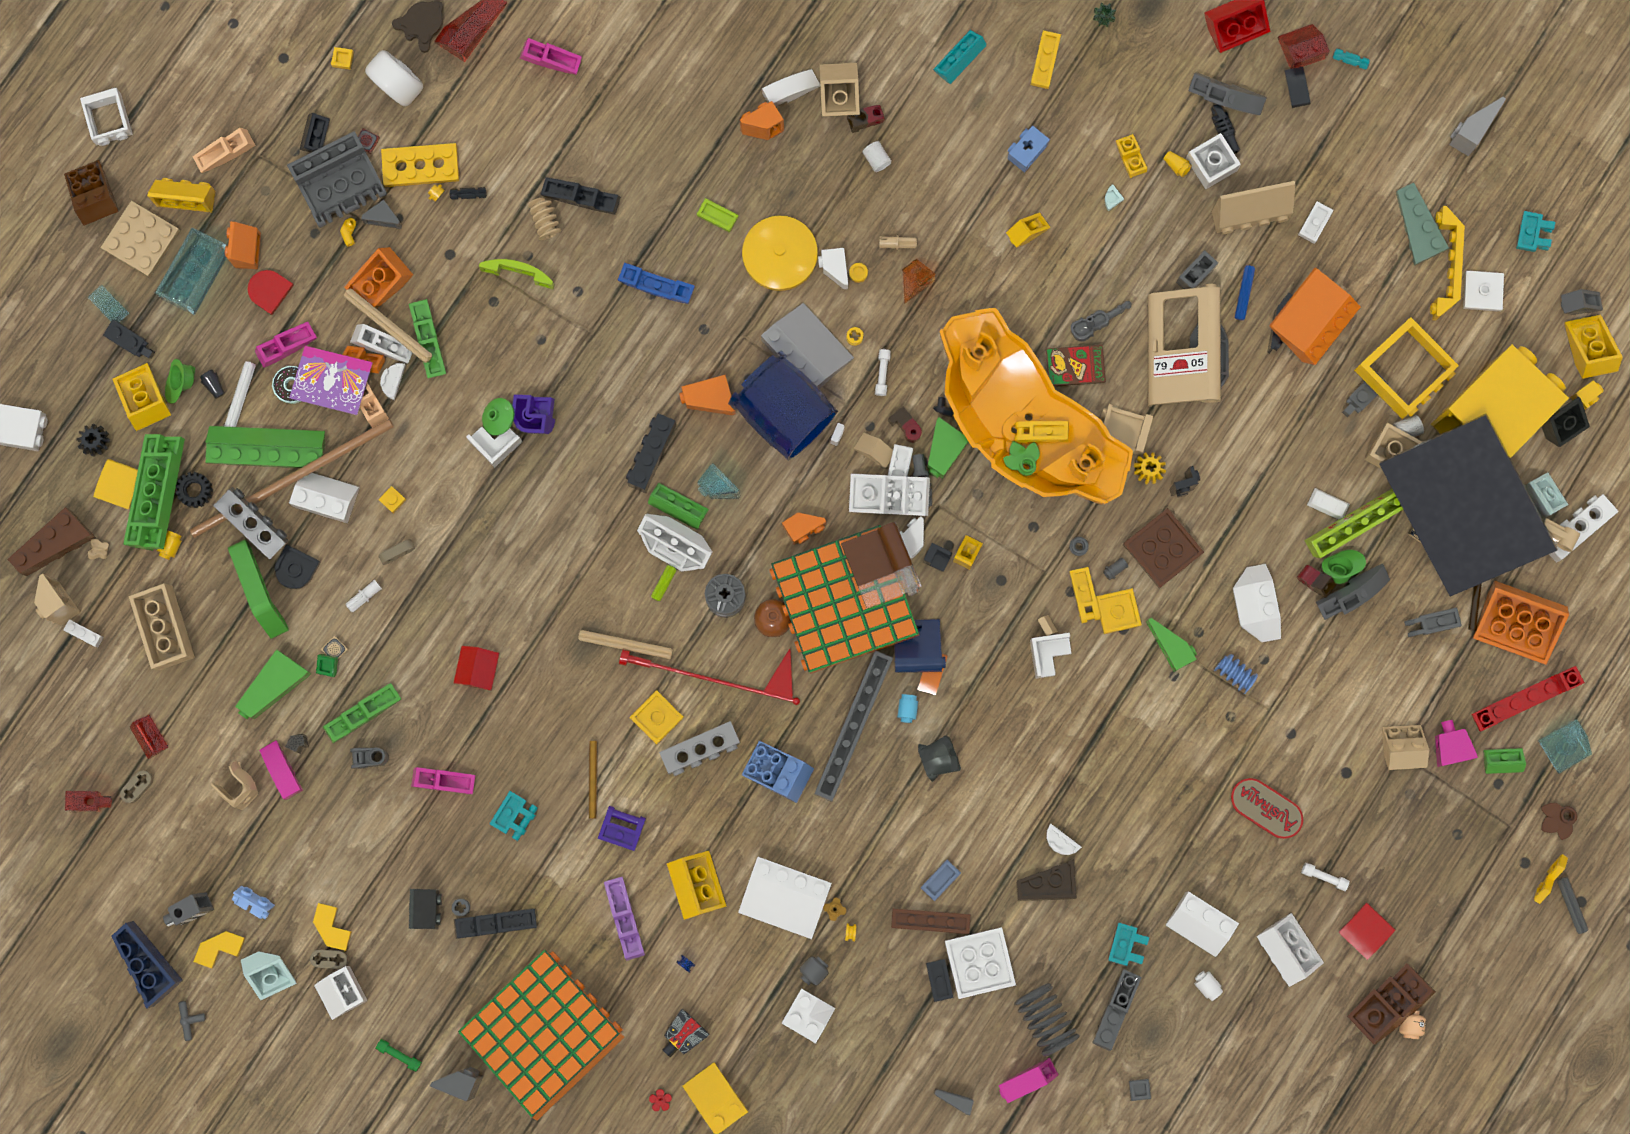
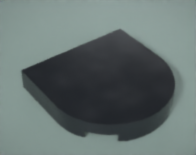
M286 544L275 564V574L278 581L286 588L300 589L312 580L321 562Z

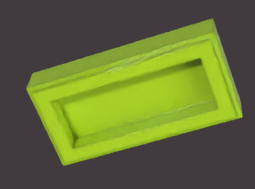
M706 198L697 212L698 217L729 233L739 217L736 213Z

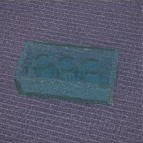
M191 228L155 294L162 300L195 315L227 258L225 257L226 245L209 235Z

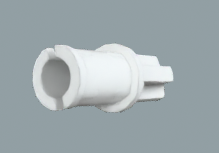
M373 580L363 590H358L359 593L346 603L347 608L354 612L366 601L369 602V599L382 590V588Z

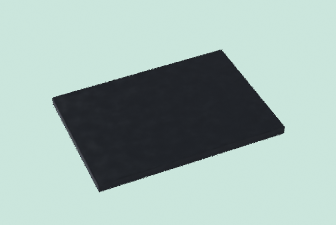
M1487 413L1379 463L1450 597L1558 550Z

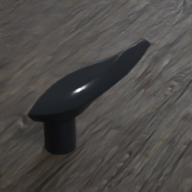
M938 397V404L933 409L942 415L954 418L952 408L945 407L946 398Z

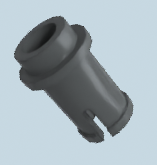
M1119 558L1109 567L1106 566L1103 573L1108 580L1115 579L1116 575L1128 568V564L1123 558Z

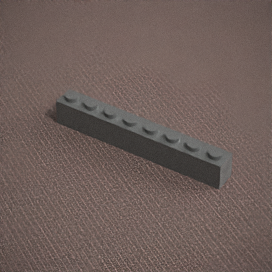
M878 651L874 652L814 795L833 802L891 665L892 657Z

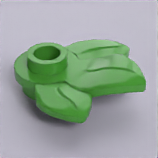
M1013 441L1009 449L1010 455L1003 458L1005 465L1011 470H1018L1024 476L1032 475L1036 470L1035 462L1040 456L1038 446L1033 442L1025 448ZM1023 465H1028L1029 469H1024Z

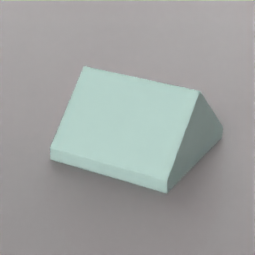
M1548 472L1525 485L1542 520L1568 505Z

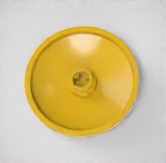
M772 216L758 222L745 237L742 249L743 263L749 276L760 286L776 291L790 290L804 283L814 271L818 256L817 244L812 232L802 222L788 216Z

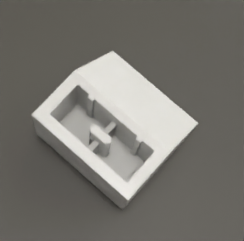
M350 966L339 969L314 985L332 1020L368 1001Z

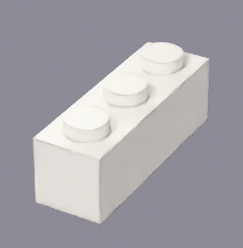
M71 620L67 622L64 631L97 648L104 638Z

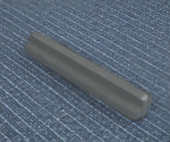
M1567 877L1558 879V886L1577 933L1587 932V924Z

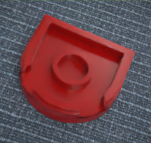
M263 270L253 275L250 279L248 295L257 306L273 315L294 284L274 271Z

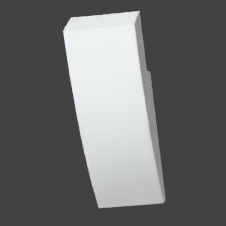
M811 69L783 78L762 88V94L767 103L772 101L775 106H778L786 101L789 103L821 85Z

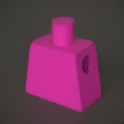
M1453 720L1441 722L1444 734L1435 736L1437 767L1478 758L1466 729L1456 731Z

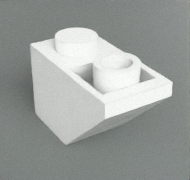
M922 517L911 520L907 525L909 528L904 533L900 531L911 560L923 549L924 519Z

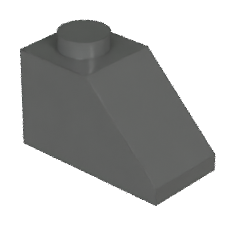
M1580 289L1561 295V308L1564 314L1576 315L1603 310L1600 292Z

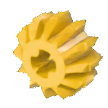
M1145 452L1143 458L1140 456L1137 458L1139 463H1134L1133 467L1138 469L1134 471V475L1140 474L1141 476L1138 478V481L1144 478L1146 485L1150 480L1152 484H1156V479L1162 480L1161 474L1166 473V470L1161 468L1166 463H1159L1162 457L1158 456L1155 459L1154 452L1151 453L1150 457ZM1148 465L1149 467L1154 468L1152 472L1150 470H1146V467Z

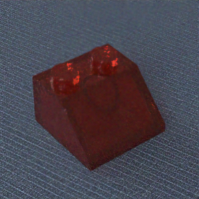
M1313 24L1277 37L1290 69L1304 67L1326 59L1330 52L1323 34Z

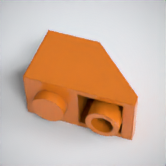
M796 513L782 522V527L795 545L796 543L802 544L806 542L810 534L814 532L818 534L823 531L827 521L822 517Z

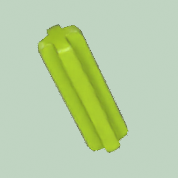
M666 566L651 595L654 600L661 601L676 573V568L673 566Z

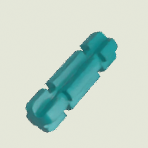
M1338 48L1334 51L1333 59L1340 61L1341 59L1344 63L1353 66L1358 65L1362 69H1367L1370 60L1368 58H1360L1359 55L1347 51L1344 53V50Z

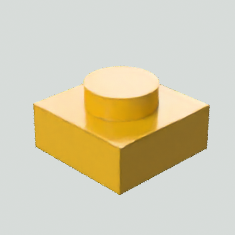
M334 47L331 66L351 70L354 51Z
M391 486L380 497L379 501L394 514L406 499Z

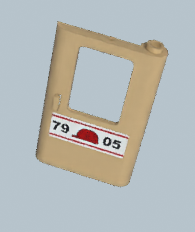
M1206 284L1205 287L1157 292L1148 295L1149 407H1152V405L1192 401L1205 403L1221 401L1220 288L1216 284ZM1197 296L1198 346L1196 348L1165 351L1164 302L1170 299Z

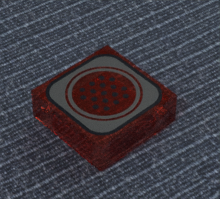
M362 128L358 135L364 150L372 154L380 137Z

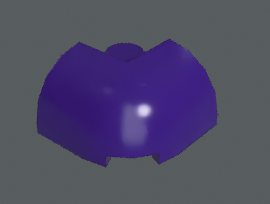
M514 395L512 406L514 408L513 421L516 427L525 433H551L556 420L552 418L555 399L552 397H534L532 395Z

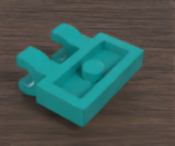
M1524 211L1516 249L1535 252L1538 247L1541 250L1548 251L1552 240L1539 238L1540 229L1544 232L1552 233L1556 222L1542 220L1543 214Z
M1118 923L1108 961L1125 966L1128 965L1129 961L1142 964L1144 956L1131 953L1134 942L1148 945L1149 937L1136 934V927Z

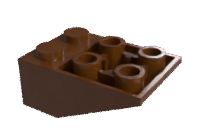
M100 160L64 174L74 211L83 226L119 212Z

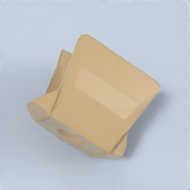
M235 760L230 764L229 769L231 774L243 785L240 795L233 799L223 787L211 783V786L232 807L243 810L258 795V791L252 777L241 768L240 762Z

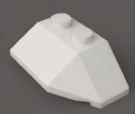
M645 514L637 530L649 553L680 571L704 569L712 554V550L702 535L667 516Z
M1266 564L1247 567L1233 587L1240 626L1260 642L1281 639V617L1270 572Z

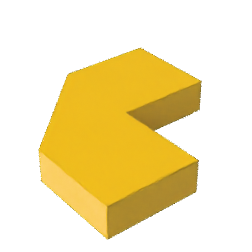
M1562 854L1550 866L1545 880L1540 882L1536 889L1535 902L1540 904L1551 893L1554 880L1565 870L1568 857Z
M318 903L313 923L326 946L347 951L352 931L333 927L338 908Z
M225 931L200 943L193 962L212 969L220 951L238 957L245 938Z

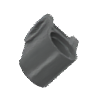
M381 748L350 749L353 760L351 769L384 766L389 760L387 751ZM377 752L382 753V759L379 762H376L374 759Z

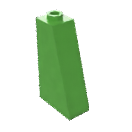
M276 650L235 706L240 710L238 714L247 720L249 717L256 719L307 679L311 673Z

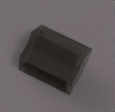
M297 734L290 736L285 747L301 754L303 748L309 747L307 735Z

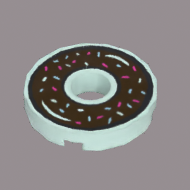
M297 366L281 368L273 378L272 388L274 394L285 403L296 404L302 402L289 398L292 390L287 389V383L295 380L298 370Z

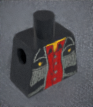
M681 1009L664 1035L670 1042L662 1050L670 1058L677 1050L686 1054L710 1034L684 1009Z

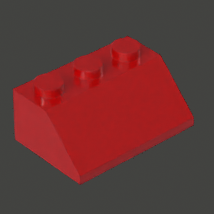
M1233 0L1204 12L1208 31L1219 53L1271 32L1264 0Z

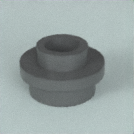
M1075 537L1070 542L1069 548L1072 554L1082 556L1088 551L1089 545L1083 537ZM1081 544L1082 549L1077 550L1075 545Z

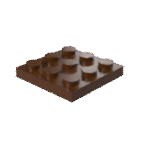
M1168 508L1123 543V546L1159 589L1204 553Z

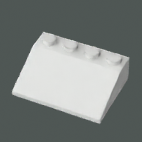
M757 857L738 913L812 939L831 883Z

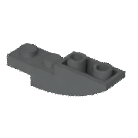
M1197 72L1194 73L1188 90L1203 96L1207 101L1255 115H1261L1267 99L1263 95L1234 84L1228 85Z
M1382 563L1348 580V586L1328 595L1327 598L1316 601L1322 617L1326 620L1340 612H1343L1345 615L1363 605L1390 581L1389 575Z
M1123 969L1101 1017L1092 1042L1093 1044L1108 1051L1112 1050L1142 977Z

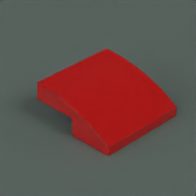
M1366 902L1338 933L1368 960L1396 929Z

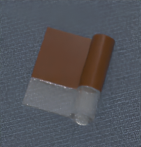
M896 522L886 524L873 532L841 543L866 609L907 593L911 596L920 592L919 588L922 586Z

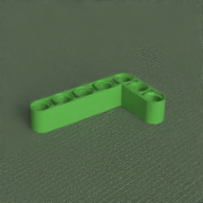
M244 539L228 547L250 609L259 624L271 639L289 631L283 616L271 601L248 541Z

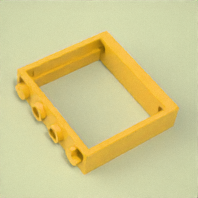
M1410 317L1354 371L1403 419L1407 415L1411 417L1419 409L1416 406L1419 403L1424 405L1431 398L1429 394L1432 391L1438 392L1444 386L1442 382L1445 379L1449 381L1455 376L1454 370L1459 365ZM1407 331L1446 370L1409 406L1370 367Z

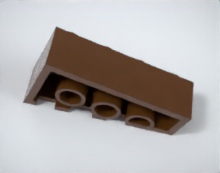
M65 507L7 560L20 574L27 577L49 565L50 562L62 558L70 551L82 547L83 544L89 541L91 542V539H96V537L71 510Z

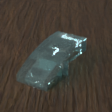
M102 284L88 296L92 303L110 321L114 319L120 322L129 314Z

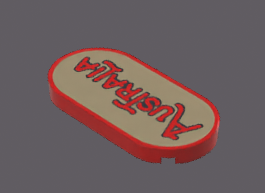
M1248 778L1241 780L1233 787L1231 802L1234 810L1276 838L1286 839L1295 836L1301 830L1303 814L1300 808L1263 782Z

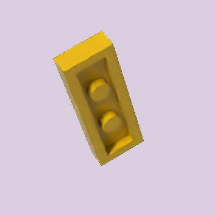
M1043 30L1030 85L1049 89L1061 34Z

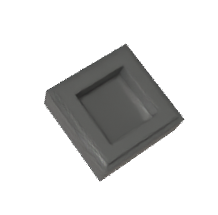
M1149 1079L1129 1081L1131 1101L1151 1099Z

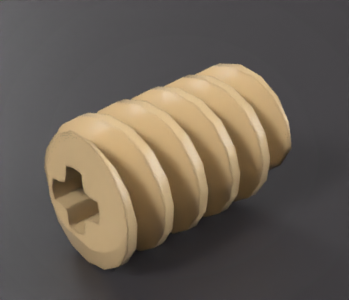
M537 198L528 203V207L531 208L530 213L533 215L532 219L536 222L535 228L538 229L539 240L550 239L561 232V228H555L559 222L552 221L556 218V214L550 215L554 211L553 207L548 208L552 202L550 200L546 201L545 198Z

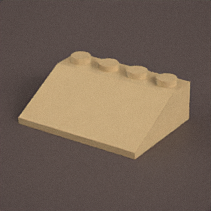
M1295 181L1220 196L1212 210L1216 232L1229 234L1235 229L1241 228L1243 231L1251 229L1254 225L1263 227L1274 221L1278 223L1288 221V218L1293 214Z

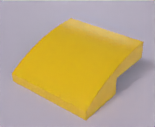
M107 459L93 497L129 510L138 469Z

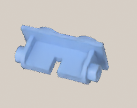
M240 886L233 892L232 900L234 904L244 910H247L249 905H251L250 913L259 919H266L269 915L268 911L275 906L267 898L260 897L248 887Z

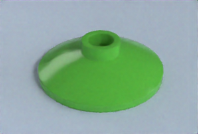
M496 398L485 407L482 415L484 429L489 434L495 436L507 432L514 420V408L506 399Z

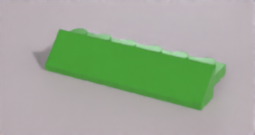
M209 426L205 442V463L301 468L323 456L325 431Z
M145 434L123 545L151 551L153 549H164L184 447V438L165 437L161 434Z

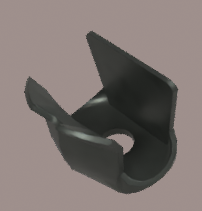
M947 735L928 746L918 744V753L926 775L932 782L940 774L961 770L953 744Z

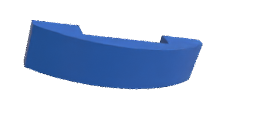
M624 263L618 278L619 282L635 289L685 304H689L695 288L694 285L679 280L673 281L643 271L642 268Z

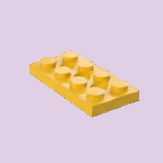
M456 143L381 149L384 187L459 181ZM438 159L444 161V165L441 168L434 167V162ZM418 161L425 162L423 169L415 168ZM399 163H406L407 166L405 170H397V165Z

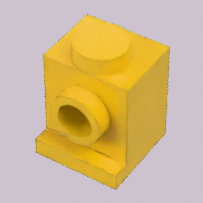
M1593 380L1570 398L1574 400L1580 397L1584 410H1586L1599 400L1598 395L1603 393L1604 390L1599 383Z

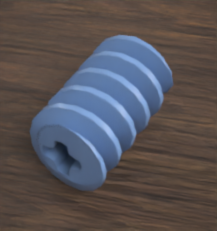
M1233 654L1224 656L1214 671L1221 669L1220 676L1227 674L1226 681L1233 679L1232 686L1239 683L1238 690L1240 691L1245 688L1246 693L1257 680L1258 674L1255 673L1250 676L1252 669L1244 671L1246 665L1238 666L1239 659L1232 661Z

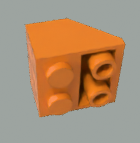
M772 101L769 103L764 102L757 107V110L752 113L749 111L741 116L740 131L743 135L770 140L784 131V119Z
M230 221V227L227 228L229 243L225 247V257L235 268L258 269L261 232L256 227Z

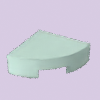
M1114 185L1109 187L1105 195V206L1108 211L1124 200Z

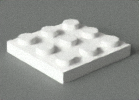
M1002 927L945 941L958 999L1016 985Z

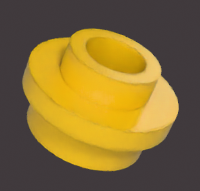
M441 184L438 187L434 185L428 192L430 195L429 200L432 199L436 202L445 190L441 188Z

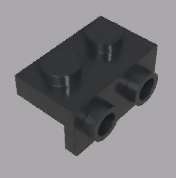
M1190 466L1184 473L1185 480L1174 482L1170 487L1171 496L1183 497L1196 488L1199 484L1198 481H1200V475L1198 470L1194 469V466Z

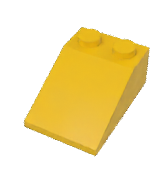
M1601 315L1565 322L1564 325L1574 363L1582 379L1619 371L1623 356Z
M148 363L113 378L127 417L136 431L171 416L167 403Z
M715 1062L682 1085L714 1134L721 1133L748 1113V1109Z

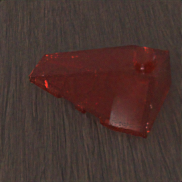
M480 0L447 24L434 40V43L465 62L505 8L507 2L504 0Z

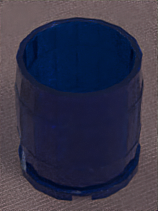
M781 350L778 352L780 355L778 358L774 355L769 357L741 384L744 389L739 394L735 392L728 404L734 410L737 409L747 423L771 447L789 461L802 452L821 434L834 419L838 410L799 368L787 360V355Z

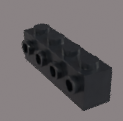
M659 413L656 418H652L649 424L651 430L648 435L645 434L641 443L643 448L641 452L638 451L635 455L634 462L636 464L627 473L626 479L628 480L629 487L647 493L675 430V420Z

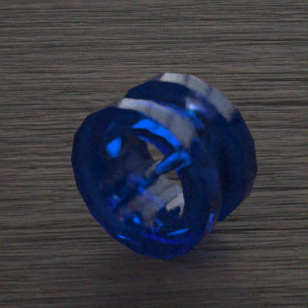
M681 955V960L676 962L689 973L691 972V967H695V964L684 955Z

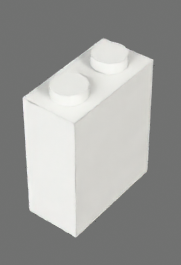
M0 404V445L39 451V447L43 444V428L47 426L46 414L39 410Z

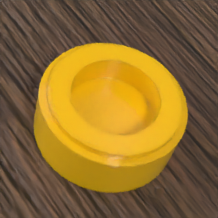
M862 263L853 264L849 269L850 279L856 283L866 280L868 276L867 267Z

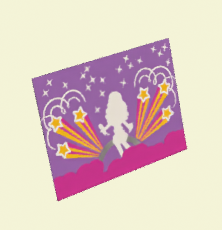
M305 346L289 398L357 415L372 362Z

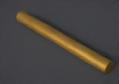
M589 741V819H597V741Z

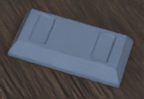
M946 860L923 884L921 889L935 901L961 872Z

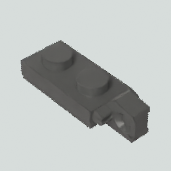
M1364 381L1347 398L1346 402L1349 406L1342 413L1346 417L1354 410L1359 413L1378 394Z

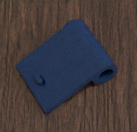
M940 619L914 620L920 636L894 644L895 673L942 672V668H946V659L942 657Z

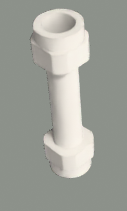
M886 349L879 350V378L875 388V395L886 396L887 385L885 384L891 351Z
M1305 863L1301 871L1302 874L1308 877L1314 876L1336 885L1335 888L1346 891L1349 886V880L1343 877L1337 878L1315 869V866Z

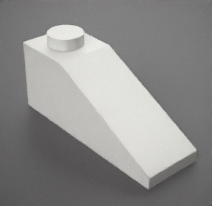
M365 324L356 325L350 343L364 347L366 350L408 364L412 352L394 337Z

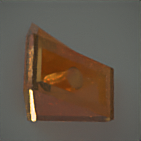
M915 259L902 269L904 304L931 285L935 280V273L918 259Z

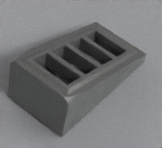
M940 1089L934 1090V1094L970 1116L974 1103L972 1098Z

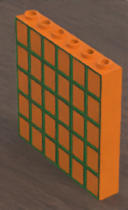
M881 525L771 563L772 569L769 570L772 579H776L779 585L776 587L779 598L783 597L785 605H782L785 616L790 617L791 623L788 625L791 634H796L798 641L795 642L798 653L802 652L804 659L801 660L804 671L808 670L812 674L920 636L898 573L858 587L841 546V543L873 532L880 528Z
M545 949L458 1031L531 1118L537 1121L625 1037L621 1033L622 1027L616 1021L612 1023L609 1020L611 1015L603 1007L600 1009L596 1005L597 999L591 993L587 995L583 990L585 986L578 979L575 981L571 977L572 971L566 965L561 966L559 963L561 959L553 951L550 953Z

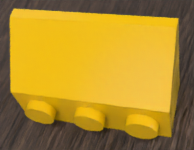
M162 178V180L154 181L147 196L156 207L212 213L216 191L209 183L205 182L192 184V182L187 180L173 182L172 179Z
M709 851L667 863L684 920L727 907Z

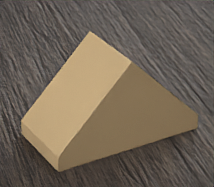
M866 433L862 434L853 448L885 469L889 465L893 450L881 439Z

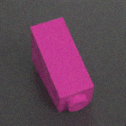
M1049 1057L1003 1081L998 1085L1002 1098L1006 1099L1007 1103H1010L1048 1085L1058 1076V1073Z

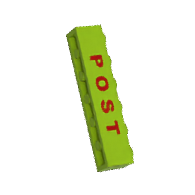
M1390 489L1304 541L1313 557L1322 558L1400 512L1403 508L1393 489Z

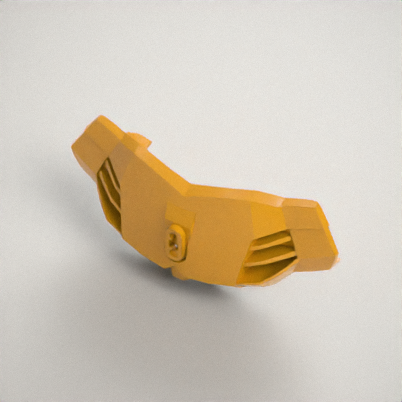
M996 308L980 309L972 313L951 317L945 327L940 330V338L949 361L945 378V396L954 412L953 416L972 448H978L991 462V468L1021 488L1025 487L1042 497L1063 496L1073 493L1102 505L1122 495L1127 473L1130 471L1133 450L1111 436L1100 418L1074 400L1055 390L1046 371L1028 343L1009 330L1005 320ZM1026 415L1032 417L1030 421H1068V442H1035L1040 456L1035 462L1036 470L1032 475L1024 476L1018 470H1011L1005 465L1003 458L1010 455V446L1013 441L1015 442V435H1017V433L1011 432V429L1015 427V422L1027 421L1025 419ZM1030 429L1024 430V434H1029ZM1025 442L1019 444L1027 448L1033 442ZM1023 465L1024 469H1029L1028 465Z

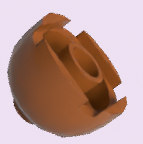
M776 599L766 600L755 610V626L764 636L780 637L789 630L788 624L791 623L789 616L784 614L782 605H785L784 602Z

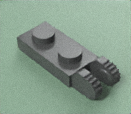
M1457 608L1422 615L1419 618L1404 621L1405 626L1420 623L1422 629L1410 631L1407 633L1408 638L1462 626Z

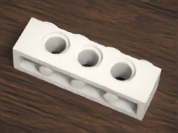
M1604 494L1599 497L1593 496L1586 502L1588 504L1586 508L1582 509L1580 507L1572 514L1574 516L1573 519L1570 521L1566 519L1560 524L1562 527H1569L1576 531L1578 530L1575 528V523H1579L1582 526V531H1578L1580 537L1573 550L1619 512ZM1590 511L1595 512L1596 519L1590 517ZM1557 547L1558 550L1549 555L1557 563L1570 552Z

